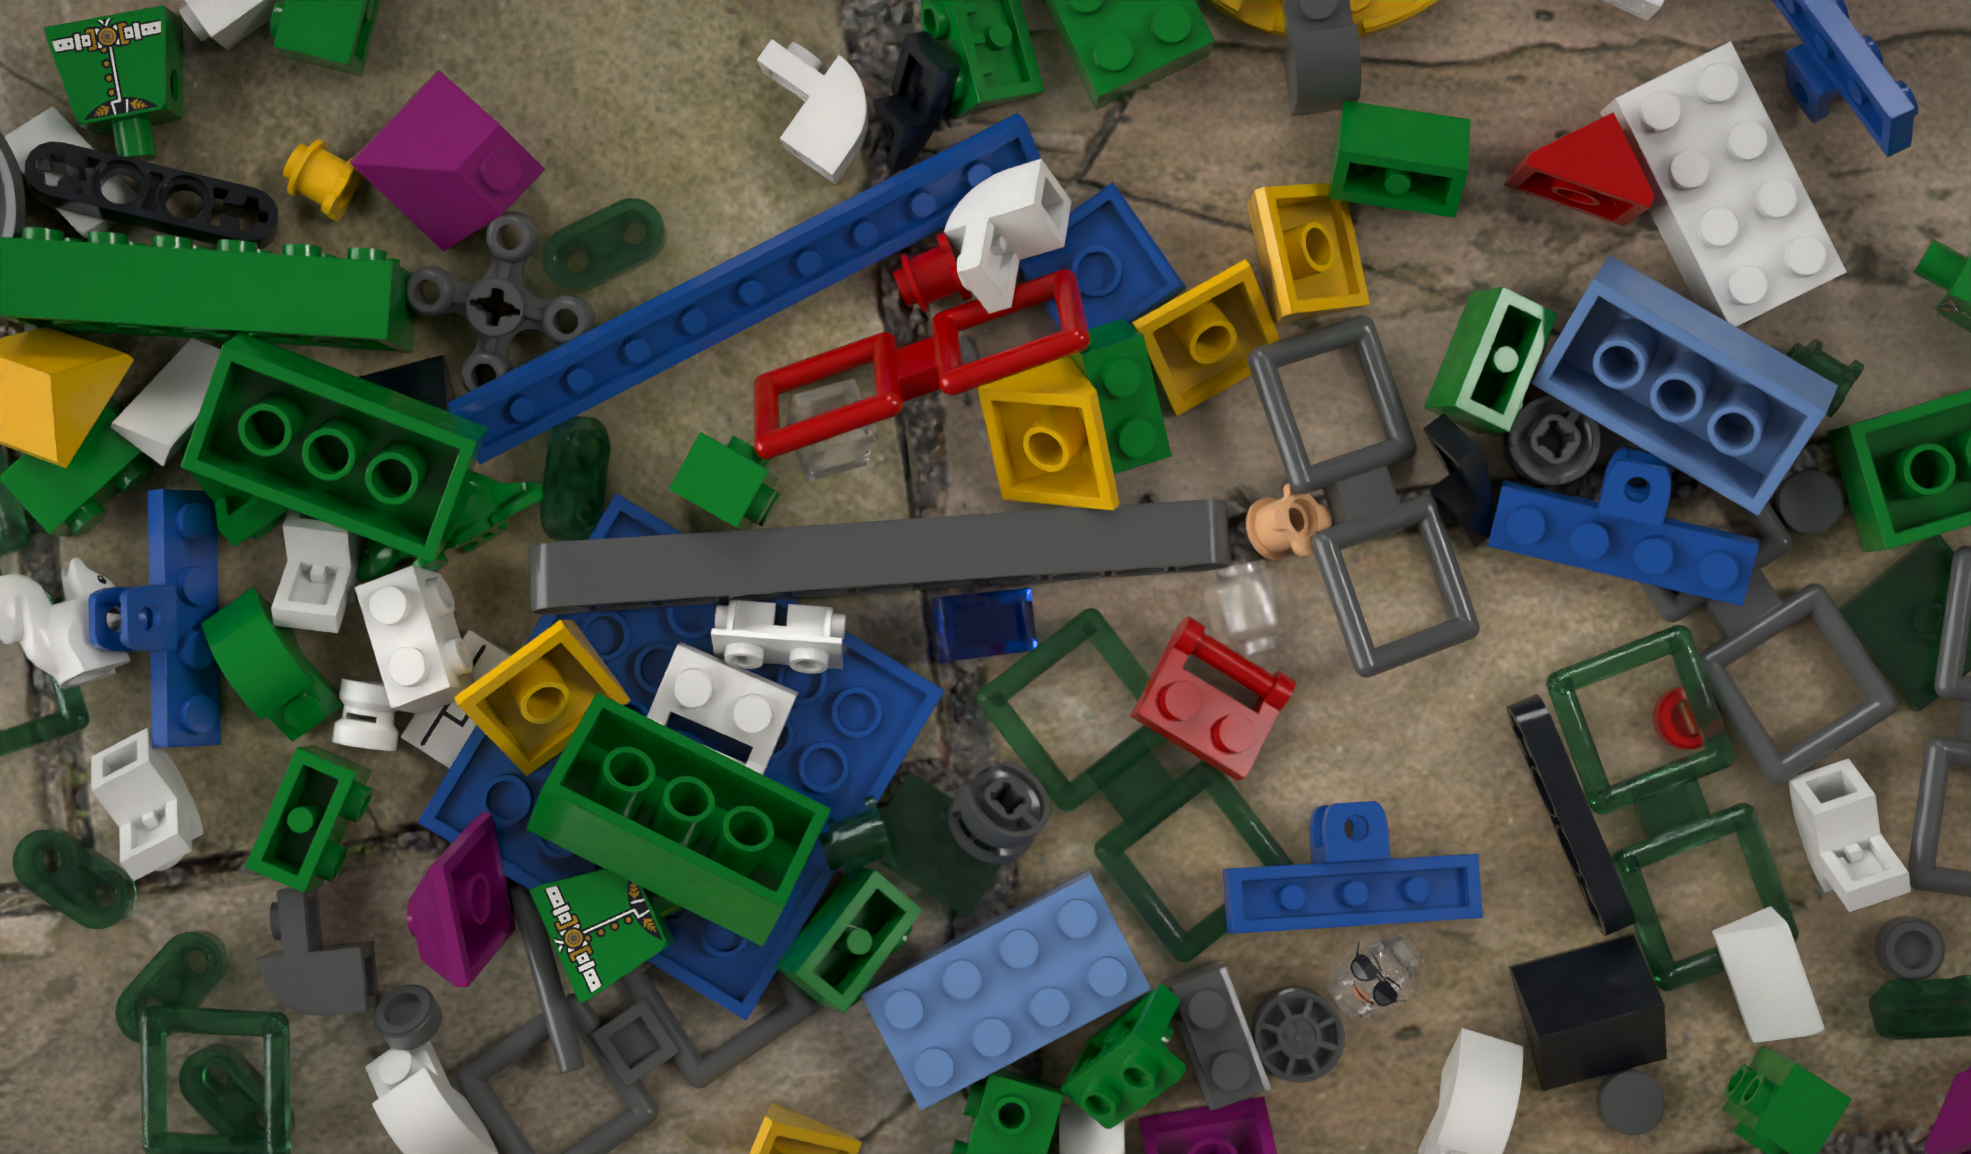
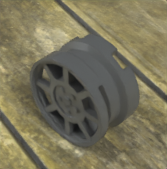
M1552 395L1542 396L1524 404L1513 422L1510 432H1503L1502 437L1504 457L1511 470L1522 480L1542 487L1561 485L1584 475L1594 464L1601 444L1598 423Z
M988 761L978 765L970 773L962 788L953 799L948 811V823L957 843L973 857L993 864L1011 863L1026 853L1035 837L1047 823L1050 815V801L1042 783L1027 769L1008 761H1004L1001 766H991ZM960 823H965L972 833L970 837H967L961 829ZM978 839L990 845L991 851L982 849L974 842Z
M1290 986L1270 993L1257 1006L1252 1017L1251 1035L1262 1063L1271 1073L1286 1081L1304 1083L1323 1077L1335 1067L1344 1049L1345 1031L1339 1014L1323 996L1308 988Z

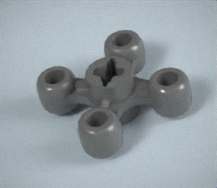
M504 212L500 217L490 222L486 231V242L492 253V264L488 273L481 280L473 283H464L455 279L443 268L425 266L415 270L406 282L405 299L408 306L415 313L424 317H437L445 313H458L467 317L477 332V344L474 352L464 361L461 368V381L467 392L484 385L479 377V369L483 363L494 368L496 378L514 369L509 360V346L512 339L519 332L526 329H537L546 333L553 342L563 345L595 327V313L592 306L585 299L576 295H563L555 299H542L535 296L526 286L523 269L527 259L538 247L540 232L536 223L528 215L521 212ZM510 225L516 226L522 234L521 244L516 249L509 247L504 239V233ZM428 280L435 282L440 290L439 298L435 303L429 302L423 294V287ZM503 290L504 301L508 304H513L514 308L521 310L519 313L501 317L498 322L496 321V310L487 307V304L480 303L481 299L498 296ZM564 309L574 311L578 317V326L574 332L565 330L560 323V315Z

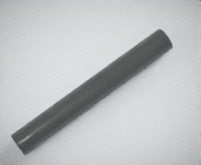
M522 885L514 886L509 889L559 1072L560 1074L579 1070L584 1068L585 1064L546 927L529 889Z

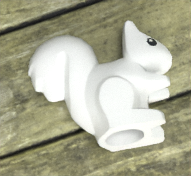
M73 558L70 561L69 567L62 568L61 578L66 601L51 604L42 586L30 577L16 573L0 576V640L10 645L19 641L27 658L36 667L54 676L59 686L63 689L111 677L116 674V667L131 661L129 654L125 651H103L95 648L89 642V596L99 589L116 586L104 576L88 569L79 558ZM108 613L107 624L114 632L116 627L121 625V614Z

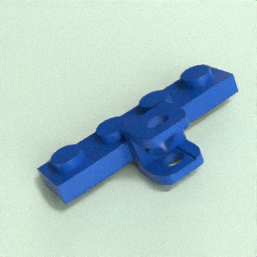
M1772 0L1803 42V44L1786 51L1785 76L1790 94L1812 123H1816L1826 118L1829 114L1830 100L1842 95L1887 158L1911 147L1914 117L1918 115V105L1915 96L1904 81L1899 80L1896 82L1883 66L1881 52L1872 37L1867 34L1861 36L1850 22L1849 13L1844 1Z
M1621 446L1616 449L1608 462L1599 495V502L1504 480L1488 546L1743 606L1759 548V539L1666 518L1665 514L1671 494V465L1646 450ZM1641 477L1647 480L1648 483L1644 486L1636 487L1631 485L1628 480Z
M149 490V585L109 587L93 592L88 599L89 642L95 648L103 651H150L152 747L221 745L220 667L211 652L201 623L219 611L218 542L215 503L202 490ZM113 607L121 613V626L115 632L107 624V614Z
M1376 801L1334 803L1316 807L1312 812L1309 825L1311 864L1223 869L1227 934L1483 918L1478 854L1391 859L1387 818L1382 806ZM1346 820L1352 826L1350 838L1347 837L1344 830Z

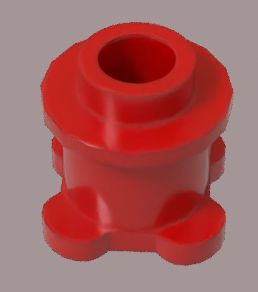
M945 232L936 235L940 246L911 258L906 253L901 254L900 259L903 268L893 272L906 306L909 307L918 303L924 314L930 312L929 305L957 293L961 294L964 302L973 298L971 291L966 290L959 279L957 255Z

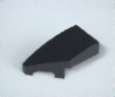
M926 31L905 34L891 85L893 95L873 100L876 116H882L890 126L893 142L890 153L885 155L888 166L892 171L909 168L924 148L947 107L961 69L958 63Z
M1443 413L1423 428L1443 467L1449 473L1448 476L1429 490L1437 501L1455 516L1463 531V535L1476 548L1488 539L1491 534L1493 501L1490 477L1479 446Z

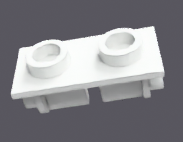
M733 599L730 600L729 605H717L715 628H712L711 631L714 656L725 660L731 666L742 669H754L761 667L763 663L789 665L795 671L808 674L822 673L828 668H843L842 640H844L846 614L834 613V607L788 604L786 626L774 625L776 603Z

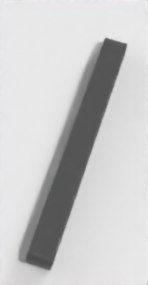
M1216 499L1119 505L1114 511L1092 508H1067L563 541L536 544L528 547L531 613L540 615L725 604L733 599L742 601H770L1211 571L1232 566L1226 501Z

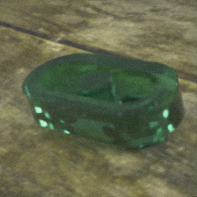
M638 198L622 199L556 231L548 239L544 247V268L548 276L561 288L571 292L589 291L653 260L662 251L666 242L667 230L664 219L657 209L645 200ZM632 223H642L646 227V236L638 244H629L624 238L625 229ZM576 250H584L589 255L587 267L579 272L571 271L567 264L569 255Z
M575 416L553 427L549 435L542 488L543 500L540 505V520L547 536L556 542L588 540L592 532L596 530V525L604 513L603 507L611 444L605 426L594 417Z
M58 828L37 830L22 838L16 846L12 864L18 881L25 888L80 925L90 929H104L123 922L132 913L137 899V891L133 879L123 868L69 832ZM49 848L55 849L60 854L61 865L57 871L49 870L44 863V855ZM102 883L110 886L114 893V900L109 907L101 905L96 897L97 888Z
M190 930L171 938L119 996L115 1015L122 1033L132 1041L140 1044L158 1043L175 1034L225 978L229 967V956L224 943L216 935L205 930ZM193 950L200 951L206 958V968L202 973L193 971L188 964L189 954ZM149 998H155L162 1003L164 1013L160 1020H154L146 1013L145 1007Z
M1971 975L1931 980L1899 978L1886 982L1872 995L1868 1004L1876 1032L1880 1036L1892 1040L1971 1036Z
M213 1043L202 1047L190 1055L182 1064L179 1072V1086L184 1098L240 1154H272L289 1140L295 1125L292 1107L238 1050L226 1044ZM213 1065H217L225 1071L227 1076L226 1084L219 1083L214 1079L212 1075ZM257 1111H263L269 1115L272 1122L271 1129L264 1128L258 1123L256 1119Z

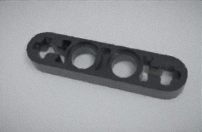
M49 141L40 144L29 153L25 161V176L31 194L39 202L51 207L217 245L218 240L222 239L242 240L257 243V249L261 250L273 242L278 232V209L274 200L266 192L254 187L64 142ZM55 162L65 164L67 175L72 178L61 177L57 186L47 185L45 174L40 170L51 171ZM87 168L94 169L90 181V196L82 195L83 188L80 181H86ZM124 175L134 179L138 183L140 191L131 202L116 204L109 201L103 195L102 187L104 183L111 177ZM178 191H192L202 198L204 207L196 217L180 219L168 211L166 203L169 197ZM215 198L224 200L223 213L225 214L220 213V226L211 225L214 219ZM247 208L257 209L259 220L263 222L255 223L251 232L240 230L239 219L234 217L244 216Z
M1535 694L1507 706V715L1517 742L1596 926L1604 936H1607L1635 924V916L1630 901L1545 703L1539 695Z

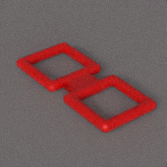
M1061 269L1015 285L1012 307L990 314L978 299L938 312L932 319L933 337L898 348L894 335L889 332H881L760 374L755 379L753 385L755 453L762 459H772L894 417L901 412L903 402L940 389L947 395H958L1084 351L1090 344V334L1075 273L1068 269ZM1053 299L1056 300L1061 331L963 364L958 332ZM873 362L876 395L780 428V394Z

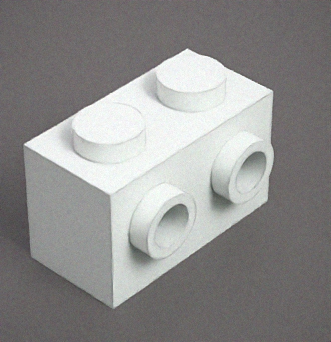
M412 565L355 587L391 709L421 714L455 702L454 697L474 683L472 657L467 645L460 636L453 613L455 610L454 599L448 584L442 578V574Z

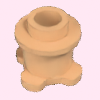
M1289 482L1283 487V498H1263L1257 500L1249 507L1246 516V531L1249 541L1259 554L1271 560L1288 557L1293 551L1300 557L1314 554L1311 545L1313 535L1317 531L1332 526V516L1329 509L1324 505H1319L1309 493H1296L1291 488Z

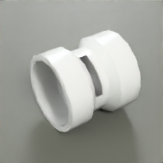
M342 678L339 699L344 704L342 718L334 724L332 742L366 749L396 751L399 731L394 725L395 713L398 710L391 709L384 683ZM361 715L377 717V719L374 721L360 719Z

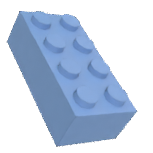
M1609 255L1593 278L1531 383L1757 516L1826 415L1838 387L1833 382Z
M1087 869L873 981L869 990L862 993L861 997L920 1110H923L1150 991L1151 988L1090 870Z

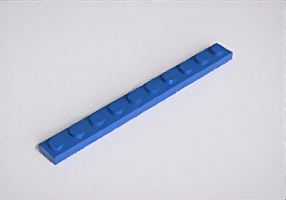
M1016 113L447 403L449 411L489 427L477 458L478 463L481 465L946 227L947 221L955 207L979 183L1006 169L1041 159L1024 118L1019 113Z

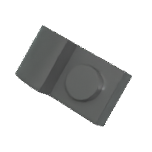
M1281 0L1287 46L1282 55L1291 116L1340 110L1344 100L1358 102L1361 92V59L1357 25H1353L1350 1Z
M291 887L277 890L278 902H272L270 906V927L273 938L282 941V950L272 951L257 958L262 978L273 995L291 1009L315 1016L367 1012L377 1006L380 1001L374 941L323 946L318 889L306 893Z

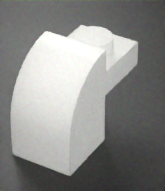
M771 39L757 59L762 73L805 102L780 137L782 145L786 151L836 185L862 148L868 131L869 112L861 80L853 67L840 55H838L826 74L823 75L818 72L823 63L804 47L791 42L786 49Z
M1042 159L1006 169L985 179L964 196L947 221L944 232L961 253L957 258L959 279L966 290L974 293L989 314L1012 307L1020 260L1065 246L1072 201Z
M288 509L283 523L287 564L271 607L273 624L282 627L338 633L348 602L355 603L357 599L355 587L359 586L361 581L357 579L356 575L363 548L366 544V537Z
M148 727L91 756V791L119 826L120 864L133 881L153 871H164L171 868L184 855L192 851L191 840L204 834L198 809L181 774L163 747H152V732Z
M1849 758L1796 775L1788 780L1795 822L1808 861L1825 893L1834 890L1847 910L1851 912L1911 892L1909 872L1881 835L1876 795Z
M1464 1028L1461 1029L1442 1069L1439 1107L1423 1138L1418 1154H1503L1513 1125L1520 1095L1524 1046Z
M430 1040L412 1050H395L391 1048L365 1066L379 1098L372 1105L386 1131L403 1154H498L485 1124L469 1100L451 1087Z

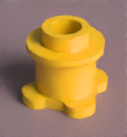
M321 139L315 140L309 147L303 143L298 145L290 155L283 171V176L289 179L288 194L293 197H298L302 194L321 205V212L327 214V217L335 222L339 221L345 214L351 199L362 185L365 177L349 163L352 158L346 162L327 151V143Z

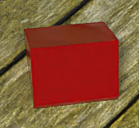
M1614 112L1530 152L1507 174L1504 186L1620 226L1626 225L1651 208L1655 196Z

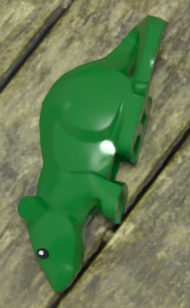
M473 471L446 545L433 563L368 539L363 548L356 577L360 581L370 582L390 574L405 560L416 558L413 562L414 566L437 572L448 564V559L444 553L445 550L455 547L457 550L462 546L468 553L476 550L508 529L507 519L530 507L551 500V490L544 481L503 483L485 474Z

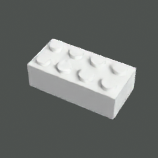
M1731 41L1615 98L1600 111L1602 117L1614 112L1655 195L1651 208L1648 210L1695 304L1737 327L1847 272Z

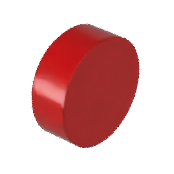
M1677 686L1664 692L1657 700L1653 710V724L1659 737L1668 745L1675 748L1693 750L1707 745L1715 738L1721 725V711L1713 696L1706 690L1695 686Z

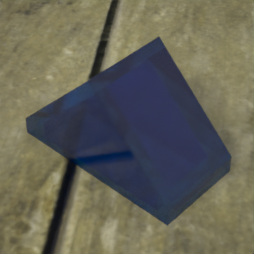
M1031 587L931 598L939 663L1038 650Z

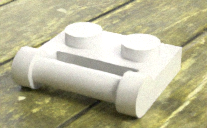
M680 642L676 646L647 717L666 726L673 712L750 745L753 749L747 763L719 751L716 752L764 775L799 692L746 669L731 666L723 659Z

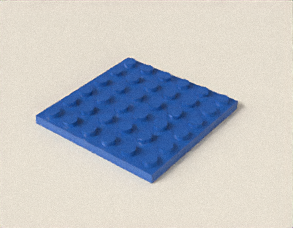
M616 493L588 540L685 533ZM794 599L755 601L776 603L774 625L786 626L788 604L803 605ZM729 603L542 615L525 645L559 620H574L629 696L631 701L624 706L647 717L677 644L683 642L714 656L711 631L712 628H715L717 605H729ZM846 630L844 640H842V669L828 668L822 673L808 674L795 671L789 665L763 663L758 668L746 669L799 692L764 776L831 809L789 899L764 946L762 947L687 909H682L666 917L675 941L647 960L746 1021L776 973L777 968L774 966L799 935L945 691ZM673 712L666 727L700 744L744 763H747L753 749L750 745ZM476 725L418 820V823L453 843L480 813L492 812L504 874L529 890L550 880L601 868V866L526 830L541 789L563 751L526 776Z

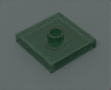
M1940 534L1921 541L1838 608L1871 660L1911 710L1920 712L1939 697L1934 689L1954 554V551ZM1971 622L1963 675L1971 671Z

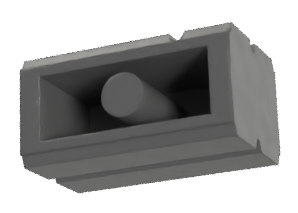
M1221 959L1161 981L1164 986L1181 999L1173 1015L1210 1111L1265 1092L1271 1088L1227 968Z

